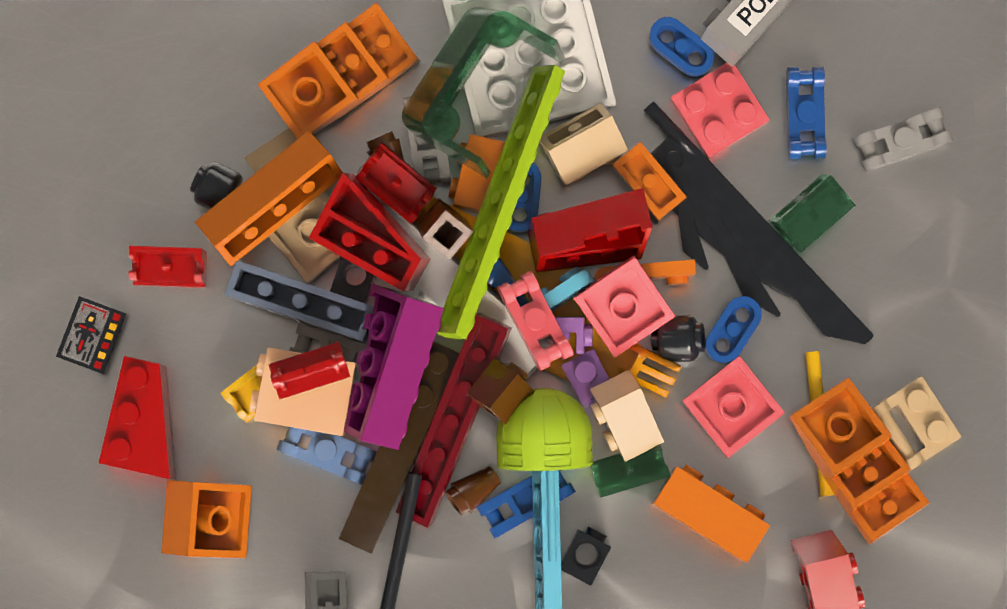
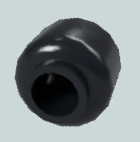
M212 162L207 167L202 165L199 168L191 184L190 191L194 193V201L198 205L210 210L243 183V177L235 170L220 163Z
M675 315L673 319L651 333L653 351H659L660 356L667 360L690 362L697 359L700 352L705 351L706 337L703 323H698L693 315Z

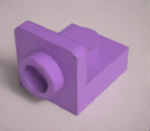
M555 317L567 339H570V332H576L577 354H585L586 346H593L592 324H586V317Z

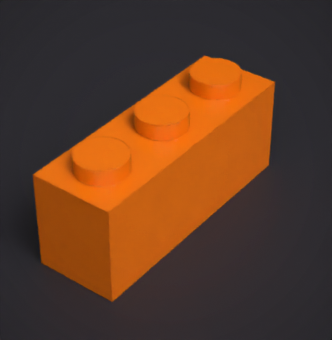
M685 464L684 468L680 469L675 466L651 504L743 562L748 563L771 526L763 521L766 514L748 503L745 508H742L732 501L735 495L718 484L713 489L701 482L704 475Z

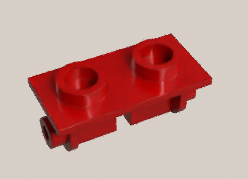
M340 341L268 364L271 372V382L277 391L279 400L351 377Z

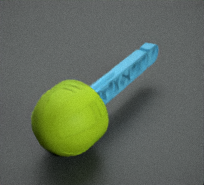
M537 388L533 389L535 392L515 409L506 425L501 421L498 422L496 434L497 467L506 470L532 471L535 609H562L559 470L578 469L593 465L592 429L585 410L573 397L560 390Z

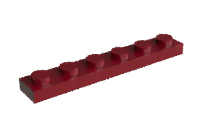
M482 313L475 315L474 326L463 343L412 469V472L422 474L413 521L426 528L430 527L434 521L480 408V405L467 392L494 358L499 361L512 330V327ZM403 494L395 512L397 514H400Z

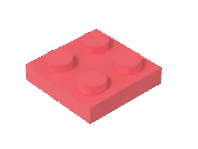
M728 63L715 69L670 98L708 159L770 120L735 65L732 67Z
M634 255L573 295V298L614 357H617L675 317Z
M740 356L682 401L726 458L733 455L785 413Z

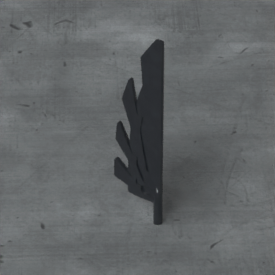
M654 101L648 105L644 112L668 136L650 154L687 197L672 209L678 215L682 251L691 259H695V263L702 269L707 270L709 266L700 237H702L724 256L742 296L754 299L761 309L776 317L781 315L764 288L763 284L777 292L796 300L822 335L859 344L868 343L874 335L667 114ZM649 211L651 222L657 225L659 221Z

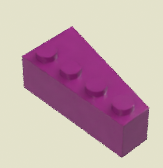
M371 284L369 296L375 298L373 313L366 314L363 329L369 330L366 348L358 353L356 365H358L361 377L360 382L352 385L344 432L360 441L398 450L401 440L407 432V421L412 406L418 398V387L423 371L430 360V350L435 334L440 329L441 315L444 308L400 291Z

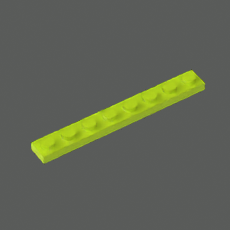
M557 65L535 66L531 71L472 229L473 233L469 237L443 307L441 326L437 334L445 338L467 339L469 332L474 326L475 315L481 298L487 291L488 279L494 264L500 256V247L506 231L511 226L518 198L524 191L525 179L531 164L537 156V147L542 133L548 126L552 106L561 91V82L565 70Z

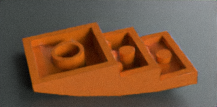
M376 2L350 23L345 21L318 43L313 41L257 85L296 138L299 139L307 131L313 135L333 123L417 64L420 59Z
M849 377L790 416L794 427L824 479L869 545L930 503L908 474L911 468L890 442L891 433Z

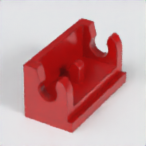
M383 142L362 164L355 176L360 183L410 224L418 217L425 204L428 205L434 192L437 190V187Z
M129 246L132 270L128 272L129 279L133 281L134 286L206 288L207 252L204 249Z

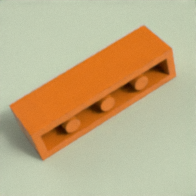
M307 131L197 219L195 224L226 262L232 266L338 181L343 172L332 155Z

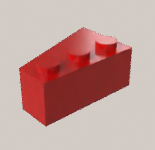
M342 173L309 236V239L403 292L414 291L431 259L374 195L355 178L354 174Z
M124 356L99 464L176 480L172 448L173 435L171 434L169 414L170 402L167 368L165 365Z

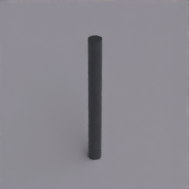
M408 472L380 609H395L422 480V474L417 472Z

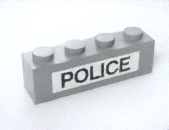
M727 0L729 4L722 12L716 8L703 22L706 30L700 39L733 67L793 0Z

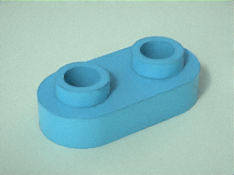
M575 267L559 278L562 283L549 291L548 287H544L540 290L551 311H554L595 280L588 269L580 272L579 268Z

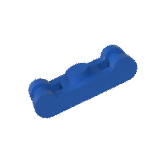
M787 67L786 94L789 159H800L801 155H813L814 159L826 158L824 67H812V70L799 71V67ZM799 85H811V95H799ZM800 132H812L813 141H801Z
M559 470V502L576 492L571 482L567 484L560 472L562 470ZM532 475L477 507L480 515H485L492 527L489 530L494 539L533 517ZM508 503L514 515L504 520L498 507Z

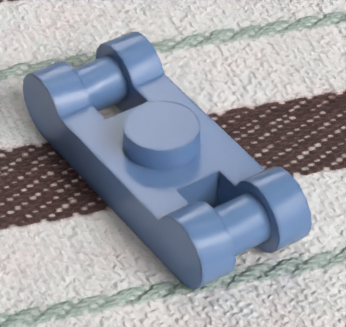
M289 427L284 441L280 440L276 450L361 485L366 477L364 472L369 460L373 462L377 452L338 435ZM302 433L312 437L307 450L297 446ZM346 451L356 455L351 468L341 464Z

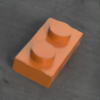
M641 142L612 165L632 190L644 188L648 209L658 221L687 198Z

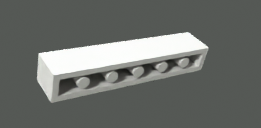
M386 204L384 208L431 258L416 285L421 290L418 296L424 301L443 308L460 260L454 255L451 259L444 256L422 239L416 227L418 223L414 221L410 224ZM488 285L476 314L482 313L512 327L500 360L506 366L511 362L516 364L529 378L537 367L500 295ZM548 337L538 341L543 349L553 345V342Z

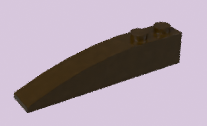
M433 341L430 350V360L423 371L418 387V398L412 406L407 421L406 435L401 440L398 450L379 446L339 536L340 540L372 554L407 479L408 472H410L423 445L459 356L458 352Z

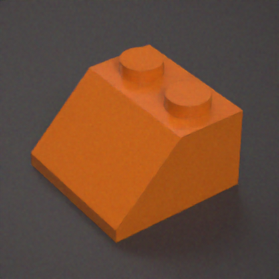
M167 480L161 553L189 557L246 558L252 486Z

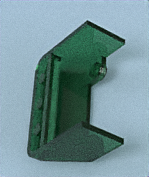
M475 7L468 10L462 16L402 110L404 125L412 134L485 178H488L491 172L482 158L452 141L461 125L460 116L456 109L451 106L490 45L502 49L512 46L520 39L562 63L565 56L558 41L510 12L483 7Z

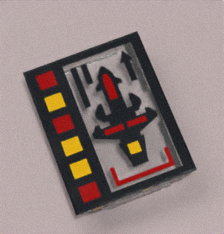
M79 296L56 357L104 374L127 313Z

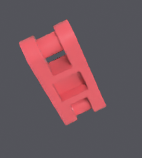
M531 271L520 275V280L512 284L506 282L497 286L499 295L539 371L550 367V362L560 357L564 360L574 355L569 341L560 329ZM527 293L531 302L520 307L516 297ZM550 336L553 345L543 349L538 341Z

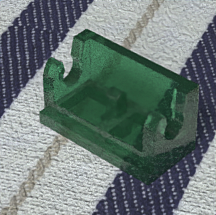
M821 174L772 216L768 222L792 248L795 247L799 252H803L856 205L832 175Z
M661 446L653 447L626 462L620 453L593 461V465L589 467L599 498L670 477L671 475L668 466L665 464Z

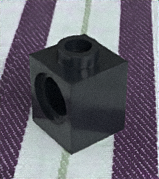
M341 257L330 292L367 304L370 297L371 284H374L377 276L366 271V278L361 284H349L346 279L347 272L357 265Z
M589 526L585 532L577 529L561 560V570L591 586L611 549V546L604 543L607 536ZM585 543L592 544L596 550V557L590 564H581L576 559L577 548Z

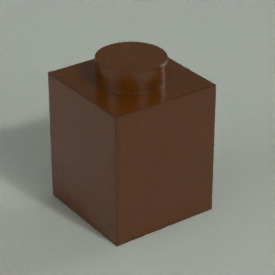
M440 198L416 225L422 239L448 259L453 257L473 233L467 219Z
M494 358L468 390L467 394L486 412L506 425L515 409L535 391L525 381L528 375L520 367L512 362L506 366Z

